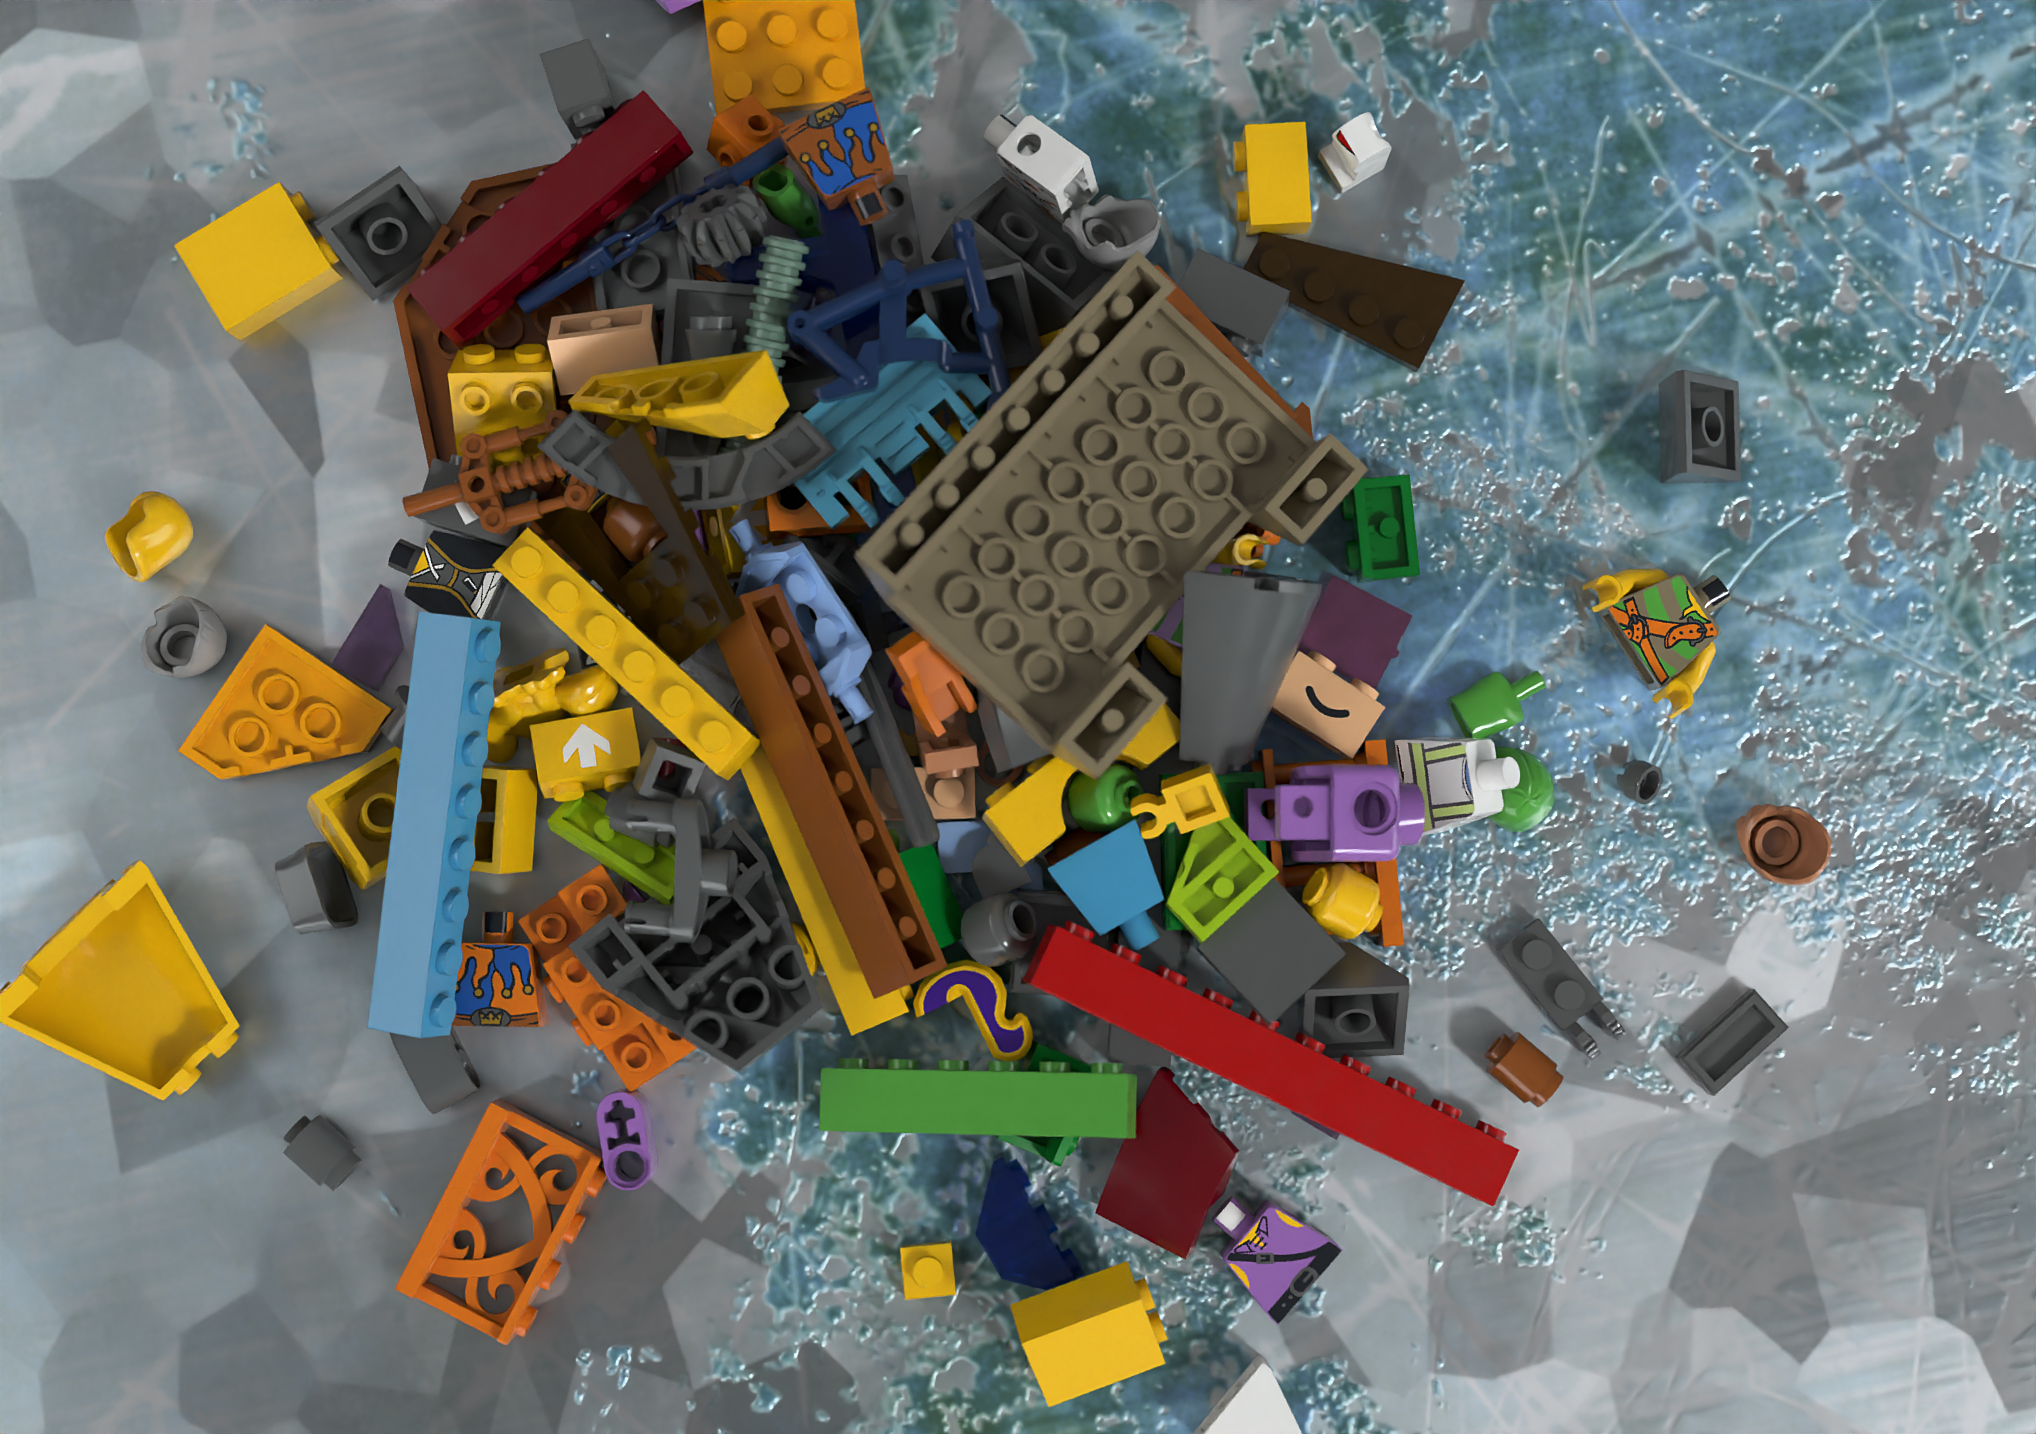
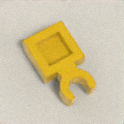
M1211 764L1162 780V796L1141 794L1130 802V811L1133 816L1142 812H1151L1156 816L1154 819L1141 824L1143 839L1159 836L1165 830L1166 825L1172 822H1176L1180 834L1230 817V807Z

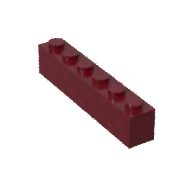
M643 90L633 99L622 102L615 109L613 116L595 131L588 132L580 137L575 143L574 148L556 164L543 168L537 174L534 182L520 194L505 200L497 208L495 215L477 230H472L463 235L452 251L437 263L425 267L417 276L416 281L406 289L443 333L461 349L516 303L517 296L541 282L694 152L681 131Z

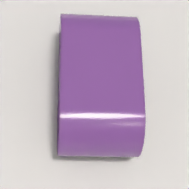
M622 1088L601 1100L596 1111V1121L605 1173L612 1185L621 1190H635L653 1177L658 1167V1156L648 1101L639 1091L634 1090L630 1092L627 1088ZM620 1100H622L624 1108H633L635 1116L627 1120L626 1123L628 1137L638 1132L640 1139H628L616 1145L615 1138L624 1135L625 1130L622 1119H613L611 1112L619 1106ZM624 1151H634L642 1157L644 1171L640 1177H629L621 1171L619 1159Z

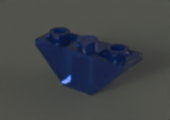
M1001 1152L993 1158L975 1235L1001 1279L1048 1291L1075 1281L1085 1275L1071 1248L1068 1247L1061 1251L1051 1235L1058 1230V1226L1045 1204L1041 1203L1035 1207L1025 1191L1032 1183L1019 1160L1015 1158L1008 1162L1004 1153Z

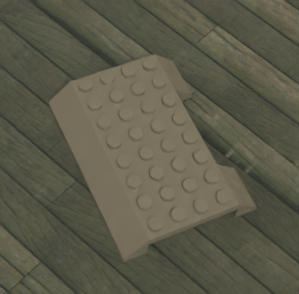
M1138 250L854 555L884 602L1044 750L1095 780L1103 774L1167 700L1129 662L1122 666L1120 665L1184 593L1185 571H1204L1247 521L1298 546L1303 545L1368 471V468L1331 433L1316 442L1166 300L1167 296L1176 286Z

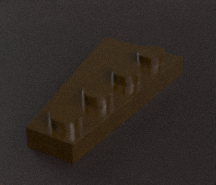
M1262 232L1243 268L1254 275L1289 290V307L1414 372L1419 370L1465 282L1462 279Z

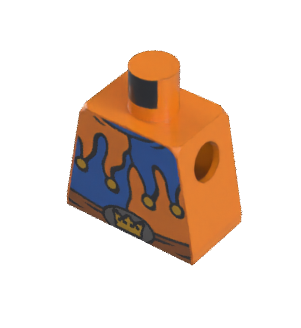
M482 912V942H461L463 960L457 975L454 999L456 1002V1015L451 1026L542 1027L548 1025L549 1016L540 955L532 942H513L514 912Z

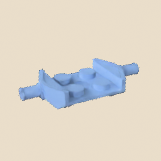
M748 519L731 527L732 529H729V533L732 534L746 555L745 561L747 562L742 569L736 597L779 583L828 696L834 695L835 698H840L855 724L869 717L874 711L871 710L858 688H856V685L862 681L859 676L872 654L870 644L805 545L800 541L773 546L771 542L762 545ZM809 607L812 608L817 616L816 622L810 615Z

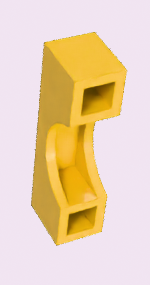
M1166 703L1159 708L1117 756L1116 761L1127 763L1144 771L1180 742L1181 722ZM1051 753L1036 759L1026 768L1032 776L1015 788L1009 781L985 800L990 808L984 813L982 819L1020 867L1058 839L1066 830L1061 812V797L1066 781L1078 769Z

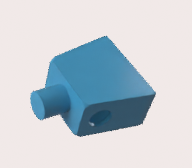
M1135 820L1047 868L1053 879L1099 935L1119 926L1133 952L1160 938L1145 910L1163 901L1164 897L1139 826Z

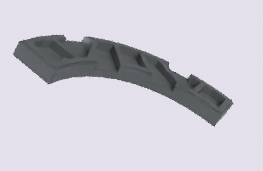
M574 409L537 446L557 465L584 483L626 501L646 505L606 450L616 438L594 425L580 411ZM798 412L788 422L768 436L741 449L713 456H667L677 476L670 483L684 510L690 508L693 510H709L741 505L769 496L796 483L817 469L838 450L801 412ZM657 454V456H658L659 459L662 458L663 456H665V455Z

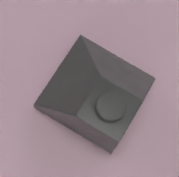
M980 258L992 308L998 314L997 327L1008 369L1032 364L1043 353L1022 262L1019 259ZM963 277L921 287L920 291L927 316L959 353H982L980 342L975 337L976 326Z
M1351 942L1337 943L1346 952L1345 956L1298 999L1299 1033L1326 1045L1322 1055L1329 1058H1342L1343 1054L1349 1057L1404 1055L1410 989L1409 978Z

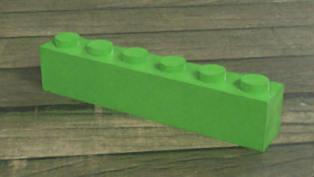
M838 1058V1068H821L819 1131L1136 1138L1137 1075L1122 1074V1063H1091V1073H1071V1063L1039 1062V1072H1019L1020 1062L988 1061V1071H969V1061L938 1060V1070H918L919 1060L888 1059L887 1069H868L869 1059Z

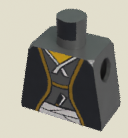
M433 530L424 549L403 539L398 540L388 561L389 567L411 576L404 596L429 613L493 621L510 584V581L492 566L507 548Z

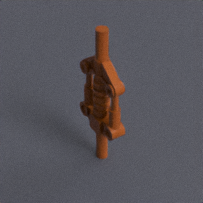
M554 410L546 416L545 422L520 429L518 426L484 436L477 433L466 435L461 442L463 458L460 473H458L459 482L403 497V506L408 517H412L465 501L480 518V523L486 531L503 535L512 526L543 518V513L567 506L574 510L584 511L592 505L598 489L584 483L571 474L563 496L542 502L535 499L505 508L501 491L506 494L513 492L514 487L518 490L526 488L527 483H530L531 486L540 484V479L548 482L554 480V475L558 478L567 476L568 471L557 465L545 453L538 454L535 460L531 456L524 458L523 463L517 460L511 462L509 467L505 464L497 466L496 470L493 467L492 453L523 445V440L551 433L569 415L564 411ZM653 428L646 434L652 446L655 447L658 446V440Z

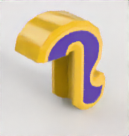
M967 958L948 963V967L927 976L920 984L913 1002L916 1018L963 995L993 1058L1001 1061H1017L1024 1057L1030 1049L1033 1031L1028 1016L1022 1011L1017 1012L1014 1018L1005 1016L1007 990L1001 975L992 967L984 966L976 960Z

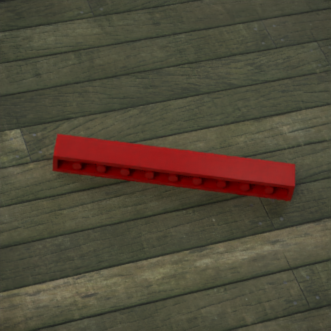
M1066 920L1063 929L1058 926L1048 925L1022 980L1023 982L1459 1192L1494 1207L1519 1152V1149L1504 1143L1507 1135L1506 1132L1478 1120L1476 1127L1473 1128L1459 1121L1462 1113L1461 1110L1433 1098L1430 1106L1413 1099L1417 1089L1389 1076L1384 1085L1368 1077L1371 1070L1370 1066L1343 1054L1340 1062L1324 1056L1322 1053L1326 1045L1297 1032L1293 1041L1276 1032L1280 1025L1279 1022L1274 1021L1268 1026L1253 1010H1251L1249 1017L1246 1018L1230 1010L1234 1003L1232 999L1211 989L1205 988L1203 995H1198L1184 988L1188 978L1163 966H1159L1155 974L1139 966L1138 963L1142 956L1125 947L1113 943L1110 951L1091 943L1095 933Z

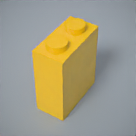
M277 182L174 245L225 331L239 341L343 279L335 265L341 259L323 235L317 236L309 222L316 217L309 203L300 191L292 194L280 182Z
M1128 1261L1010 1304L1021 1344L1048 1407L1166 1364L1159 1343L1168 1340L1157 1310L1147 1313L1148 1310L1156 1308L1145 1278L1135 1281Z

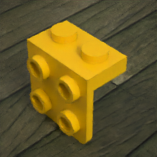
M487 344L471 345L463 350H458L448 371L458 456L463 457L461 442L470 433L484 436L518 426L520 429L545 422L546 416L550 412L557 410L555 393L557 379L550 350L541 344H523L514 350H494L493 346ZM550 433L523 440V445L492 453L493 467L496 468L504 464L509 467L511 462L517 460L523 463L524 458L531 456L535 460L538 454L544 453L537 446Z

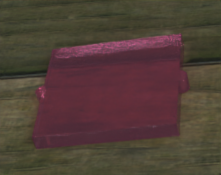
M1332 576L1317 608L1314 609L1297 652L1300 651L1307 656L1310 650H1314L1336 665L1334 671L1350 679L1357 678L1376 690L1390 660L1399 655V651L1396 648L1412 615Z

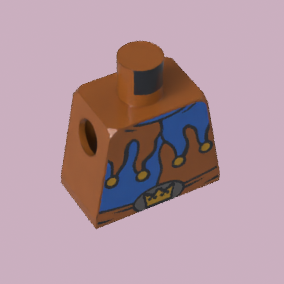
M869 87L778 129L786 152L828 210H834L850 203L861 226L871 224L888 213V209L878 189L891 183L895 178L874 99Z

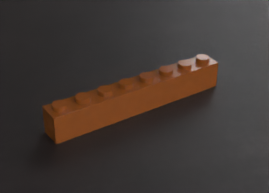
M779 583L739 595L737 599L744 611V615L716 637V641L873 998L881 997L948 967Z

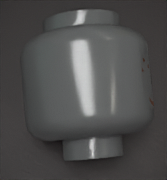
M998 893L974 903L965 910L961 919V940L964 948L978 963L987 967L1001 966L1023 957L1033 949L1036 941V933L1038 931L1036 914L1027 902L1012 893Z

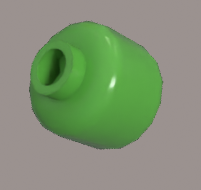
M1110 764L1096 780L1079 770L1073 777L1067 792V805L1077 825L1085 831L1096 833L1113 832L1127 823L1139 819L1141 813L1133 816L1130 811V802L1136 796L1144 793L1142 784L1134 771L1125 765Z

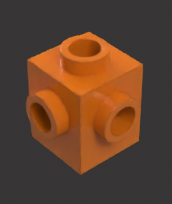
M750 94L714 117L706 150L718 161L721 167L725 165L730 167L779 137L778 129L784 127L785 124L778 117L770 114ZM785 157L775 164L786 166L788 158ZM754 177L742 183V185L749 186V188L753 187L752 181Z

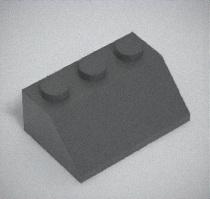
M1004 177L1000 178L955 216L930 257L935 262L958 257L951 239L952 224L962 220H972L975 229L974 237L980 258L1021 260L1039 336L1067 327L1118 272L1101 268L1086 259L1078 250L1071 235L1063 231L1062 223Z

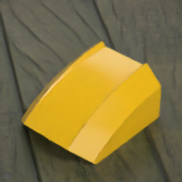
M396 746L309 797L306 805L315 827L319 830L349 878L362 891L385 878L387 873L402 751Z

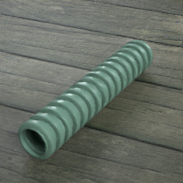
M769 235V238L764 237L762 242L763 245L767 246L766 254L761 253L759 261L764 262L763 268L756 272V277L760 278L759 286H754L752 293L757 294L756 303L750 302L749 309L754 311L753 317L746 320V326L750 327L749 335H743L742 340L747 343L746 351H740V353L767 350L778 379L782 383L783 377L778 375L779 367H785L786 360L781 359L782 352L789 349V344L785 343L786 335H790L787 320L790 314L794 312L791 311L793 302L798 303L799 296L795 295L796 286H802L803 280L799 279L798 275L799 270H805L806 264L801 261L803 254H808L809 247L805 246L803 242ZM745 435L724 438L727 439L726 447L720 448L719 454L741 449L764 438L765 435L756 439H747Z

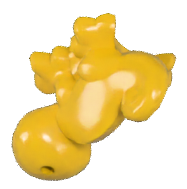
M565 648L559 650L548 649L540 656L531 658L524 664L500 668L494 673L493 690L495 699L489 714L486 738L488 755L486 759L494 763L508 762L517 751V736L532 739L529 725L562 720L568 712L573 717L607 712L616 700L618 693L617 681L599 664L564 677V667L569 661V655Z

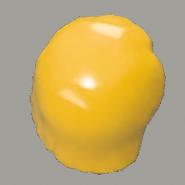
M147 491L139 494L132 500L128 513L106 530L104 537L106 546L119 568L132 580L141 583L147 581L155 573L178 558L189 547L193 539V526L188 514L178 501L157 491Z

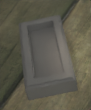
M1749 989L1675 1057L1709 1095L1715 1096L1789 1027L1755 989Z

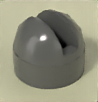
M1632 760L1623 765L1625 769L1624 774H1618L1616 778L1621 793L1640 804L1649 803L1654 799L1661 787L1663 777L1661 769L1642 760Z

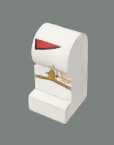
M1366 112L1350 120L1335 131L1332 135V144L1321 149L1318 157L1340 194L1384 169L1392 148L1378 132L1371 113Z

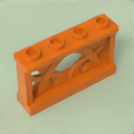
M501 1098L490 1102L395 1290L412 1299L415 1297L497 1339L498 1342L504 1345L510 1343L516 1334L524 1338L539 1309L531 1306L539 1289L542 1288L548 1291L560 1271L562 1262L555 1258L563 1242L572 1244L584 1224L586 1216L580 1214L579 1211L587 1195L596 1198L607 1179L605 1168L602 1167L604 1164L602 1151L538 1120ZM511 1125L547 1145L539 1149L529 1159L505 1132L508 1126ZM562 1154L568 1156L574 1162L577 1176L569 1189L560 1190L555 1186L554 1177L558 1172L563 1171L562 1169L549 1170L539 1177L535 1168L546 1157ZM491 1168L499 1169L502 1173V1179L508 1175L510 1170L515 1174V1177L508 1184L499 1189L490 1187L486 1181L487 1172ZM522 1186L532 1215L534 1239L508 1252L485 1257L487 1247L485 1230L476 1215L467 1209L470 1200L474 1199L483 1202L497 1201L509 1196ZM550 1204H566L554 1228ZM467 1230L473 1234L475 1242L473 1258H465L470 1244L466 1248H459L455 1245L454 1236L458 1231ZM539 1257L526 1282L524 1276L516 1268ZM432 1274L468 1278L465 1300L429 1282ZM489 1276L488 1290L495 1300L498 1299L497 1289L500 1285L507 1284L513 1288L514 1300L508 1310L492 1313L482 1306L477 1293L480 1277Z

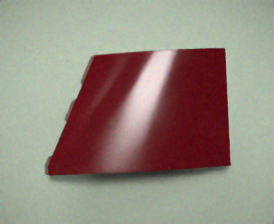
M1160 1067L1136 1112V1138H1124L1095 1213L1186 1260L1195 1249L1209 1208L1224 1195L1239 1150L1223 1131L1218 1130L1213 1125L1210 1115L1199 1102L1193 1104L1173 1081L1175 1074L1171 1069Z

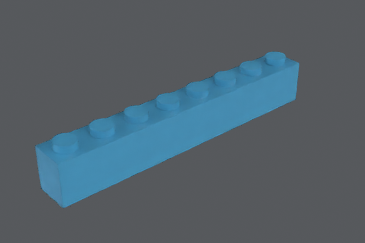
M418 612L368 1020L369 1029L416 1038L450 1035L451 1024L456 1015V1002L454 999L457 975L463 960L461 942L464 919L469 910L467 893L470 869L475 860L474 836L476 820L482 805L480 793L483 764L488 755L486 738L489 714L495 699L493 690L495 665L501 650V640L499 637L501 622Z

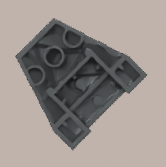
M732 818L714 832L710 839L711 849L735 850L737 879L734 893L731 897L709 895L705 918L694 943L671 941L670 936L627 934L624 923L626 921L630 922V918H624L618 923L609 914L572 942L569 948L602 989L623 1000L650 1019L660 1023L684 1038L687 1042L740 1074L821 1010L823 1006L791 926L783 899H781L774 881L768 859L738 821ZM651 897L645 902L663 904L653 897Z

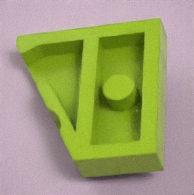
M1228 817L1193 830L1165 905L1201 944L1275 877L1279 871L1235 822Z

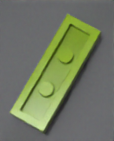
M585 791L583 797L563 802L547 820L551 831L661 903L673 904L675 844L670 848L663 845L654 848L610 829V817L605 815L607 800L593 791Z

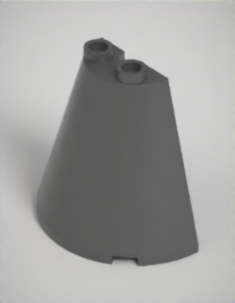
M1185 571L1180 760L1197 762L1196 768L1211 764L1214 773L1226 775L1227 771H1243V764H1247L1321 596L1322 582L1245 571L1243 576L1209 571Z

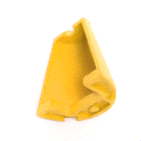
M138 859L121 872L123 876L117 882L112 879L71 916L20 967L21 969L16 979L12 983L8 981L0 989V1023L164 1101L173 1091L179 1096L182 1095L197 1081L202 1072L196 1066L208 1054L212 1053L216 1058H219L227 1052L239 1038L235 1030L240 1025L148 866Z

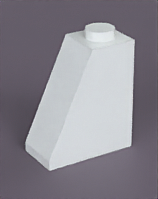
M1258 1353L1193 1434H1302L1267 1360Z

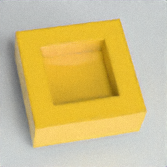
M952 1240L900 1246L905 1300L956 1295Z

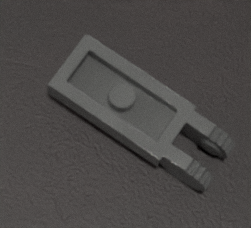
M1536 918L1497 949L1501 957L1557 1027L1562 1031L1566 1030L1589 1059L1594 1060L1601 1052L1597 1042L1576 1022L1587 1012L1591 1011L1600 1022L1603 1030L1614 1039L1618 1040L1626 1034L1620 1022L1601 1002L1604 1000L1603 997L1540 919Z

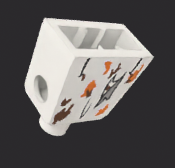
M1001 114L987 127L984 139L997 149L996 155L1007 179L1060 223L1063 224L1065 219L1070 217L1069 212L1072 208H1078L1079 205L1084 203L1088 204L1098 193L1099 189L1089 156L1034 116H1025L1017 126Z

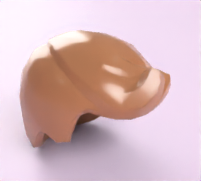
M1771 804L1755 805L1749 809L1746 816L1743 815L1737 819L1736 830L1741 849L1746 855L1750 866L1762 878L1781 885L1801 886L1812 883L1825 869L1831 854L1830 836L1824 826L1803 809L1789 805L1780 807Z

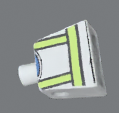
M1428 736L1395 740L1401 783H1414L1418 785L1422 792L1425 808L1422 835L1445 832L1501 812L1504 806L1501 790L1515 788L1519 783L1520 770L1517 762L1512 757L1496 759L1495 746L1491 739Z

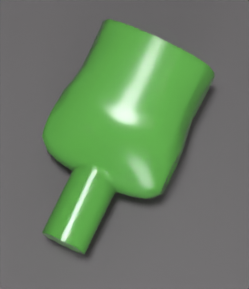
M774 164L755 175L752 185L764 201L772 217L792 228L801 241L805 243V246L809 247V251H816L821 248L825 239L816 227L819 221L816 205L792 170L786 166Z
M1495 671L1478 680L1467 689L1447 698L1456 722L1466 738H1486L1520 723L1524 717L1520 702L1545 689L1546 685L1538 671H1534L1511 684L1502 673Z

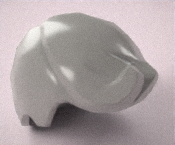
M1106 194L1093 206L1084 203L1079 205L1078 208H1072L1069 212L1070 217L1066 218L1062 224V229L1071 235L1080 253L1091 263L1107 270L1119 271L1137 250L1145 257L1152 249L1159 234L1160 214L1153 202L1146 198L1122 200Z
M179 596L173 602L154 612L156 624L148 627L141 642L142 661L146 669L173 678H188L211 669L220 661L225 653L227 633L220 617L210 606L194 598Z

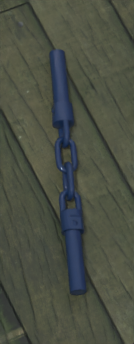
M780 136L730 167L725 165L703 178L705 185L691 194H678L658 206L653 211L651 218L630 231H618L581 252L578 260L517 296L516 300L521 309L528 315L588 277L596 278L616 266L617 263L632 255L638 244L659 231L668 232L678 227L676 221L679 217L666 224V217L661 215L683 201V207L694 203L696 195L707 194L712 187L716 190L722 189L727 184H734L738 187L787 157L789 154L786 152ZM622 239V244L628 248L613 257L608 246Z

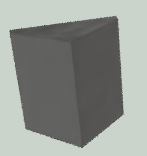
M400 166L314 222L316 228L372 301L416 272L423 261L421 257L443 225L417 185Z
M1688 370L1673 372L1659 383L1661 484L1741 482L1739 381Z

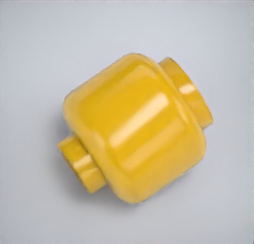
M1344 863L1330 865L1327 869L1324 867L1317 869L1310 877L1303 891L1302 902L1306 905V912L1324 930L1344 940L1353 939L1363 931H1372L1378 924L1383 912V906L1379 904L1380 889L1378 884L1373 879Z

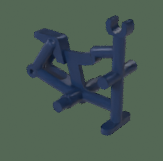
M962 220L952 224L951 239L958 257L911 269H906L899 260L890 259L878 271L876 278L807 311L798 310L790 314L787 326L793 342L806 347L839 377L825 386L812 390L814 397L819 402L830 403L874 392L879 386V366L906 361L938 363L940 370L945 373L988 374L993 394L988 398L987 412L1012 386L997 327L998 314L992 308L974 237L975 229L972 220ZM963 277L976 326L975 337L980 342L982 353L952 352L950 345L943 340L906 338L907 297L911 291ZM880 304L879 340L863 343L856 360L824 332Z

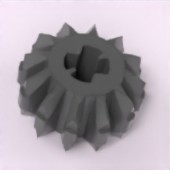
M727 184L718 190L712 187L709 193L696 195L695 202L685 205L681 209L682 215L676 221L680 230L679 236L689 255L693 256L698 265L710 264L711 267H718L727 261L734 264L737 258L743 255L750 256L751 249L762 245L764 235L770 229L766 221L767 215L757 196L751 192L749 186L736 187L734 184Z

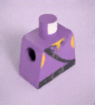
M1231 1196L1222 1204L1212 1218L1219 1227L1232 1237L1220 1253L1222 1258L1277 1325L1342 1251L1341 1247L1332 1238L1268 1199L1252 1214Z

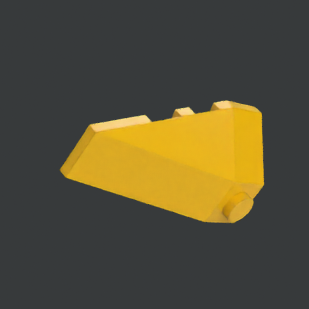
M767 350L592 375L569 400L572 410L576 409L580 412L638 422L646 417L650 424L719 438L745 435L747 439L760 438L770 433L775 427V422L789 407Z

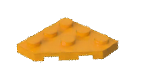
M265 624L178 751L221 780L368 752L382 731L381 725L394 708L271 625Z

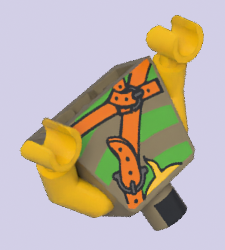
M1660 568L1624 569L1612 575H1602L1585 583L1582 586L1583 591L1592 588L1599 596V603L1591 607L1592 611L1599 614L1649 691L1662 688L1653 695V702L1657 703L1663 698L1668 699L1673 707L1672 713L1668 715L1670 719L1675 718L1691 707L1693 694L1703 683L1715 656L1716 649L1713 641L1721 633L1719 626L1710 613L1731 600L1730 594L1723 582L1717 576L1712 575L1693 588L1682 573L1670 577Z

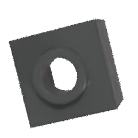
M651 736L632 785L639 795L657 801L675 802L677 797L692 798L706 764L691 750ZM663 761L673 762L674 768L671 773L664 776L658 774Z

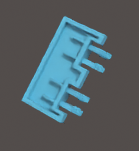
M925 313L906 329V338L943 340L950 345L952 352H958ZM906 361L879 366V386L876 391L830 403L818 402L804 414L810 423L838 451L817 469L794 483V485L832 530L850 517L836 499L841 493L870 527H873L880 521L876 510L867 500L862 499L851 484L867 472L879 486V491L887 501L898 506L905 500L904 496L876 463L882 460L895 477L900 475L930 449L929 445L916 431L921 426L944 453L948 455L957 443L949 433L940 427L932 416L947 405L958 417L963 428L969 432L979 421L958 395L962 393L977 410L988 401V398L993 393L977 374L945 373L940 370L938 363Z

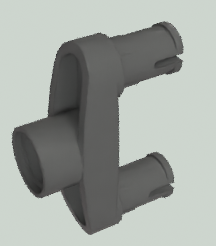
M677 797L675 802H662L631 798L627 805V815L633 816V819L626 820L628 832L672 833V836L676 839L674 902L672 905L628 901L624 918H630V922L626 921L624 923L625 932L627 934L670 936L671 941L694 943L705 918L709 895L731 897L734 893L737 879L735 850L711 849L707 814L704 804L700 799Z

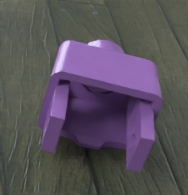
M1329 764L1300 766L1292 770L1290 785L1275 786V789H1243V819L1246 836L1251 841H1290L1291 857L1295 862L1390 861L1399 854L1400 846H1414L1418 844L1424 829L1425 808L1420 788L1414 783H1400L1398 772L1393 767L1387 765ZM1266 800H1270L1275 805V814L1271 819H1266L1261 813V805Z

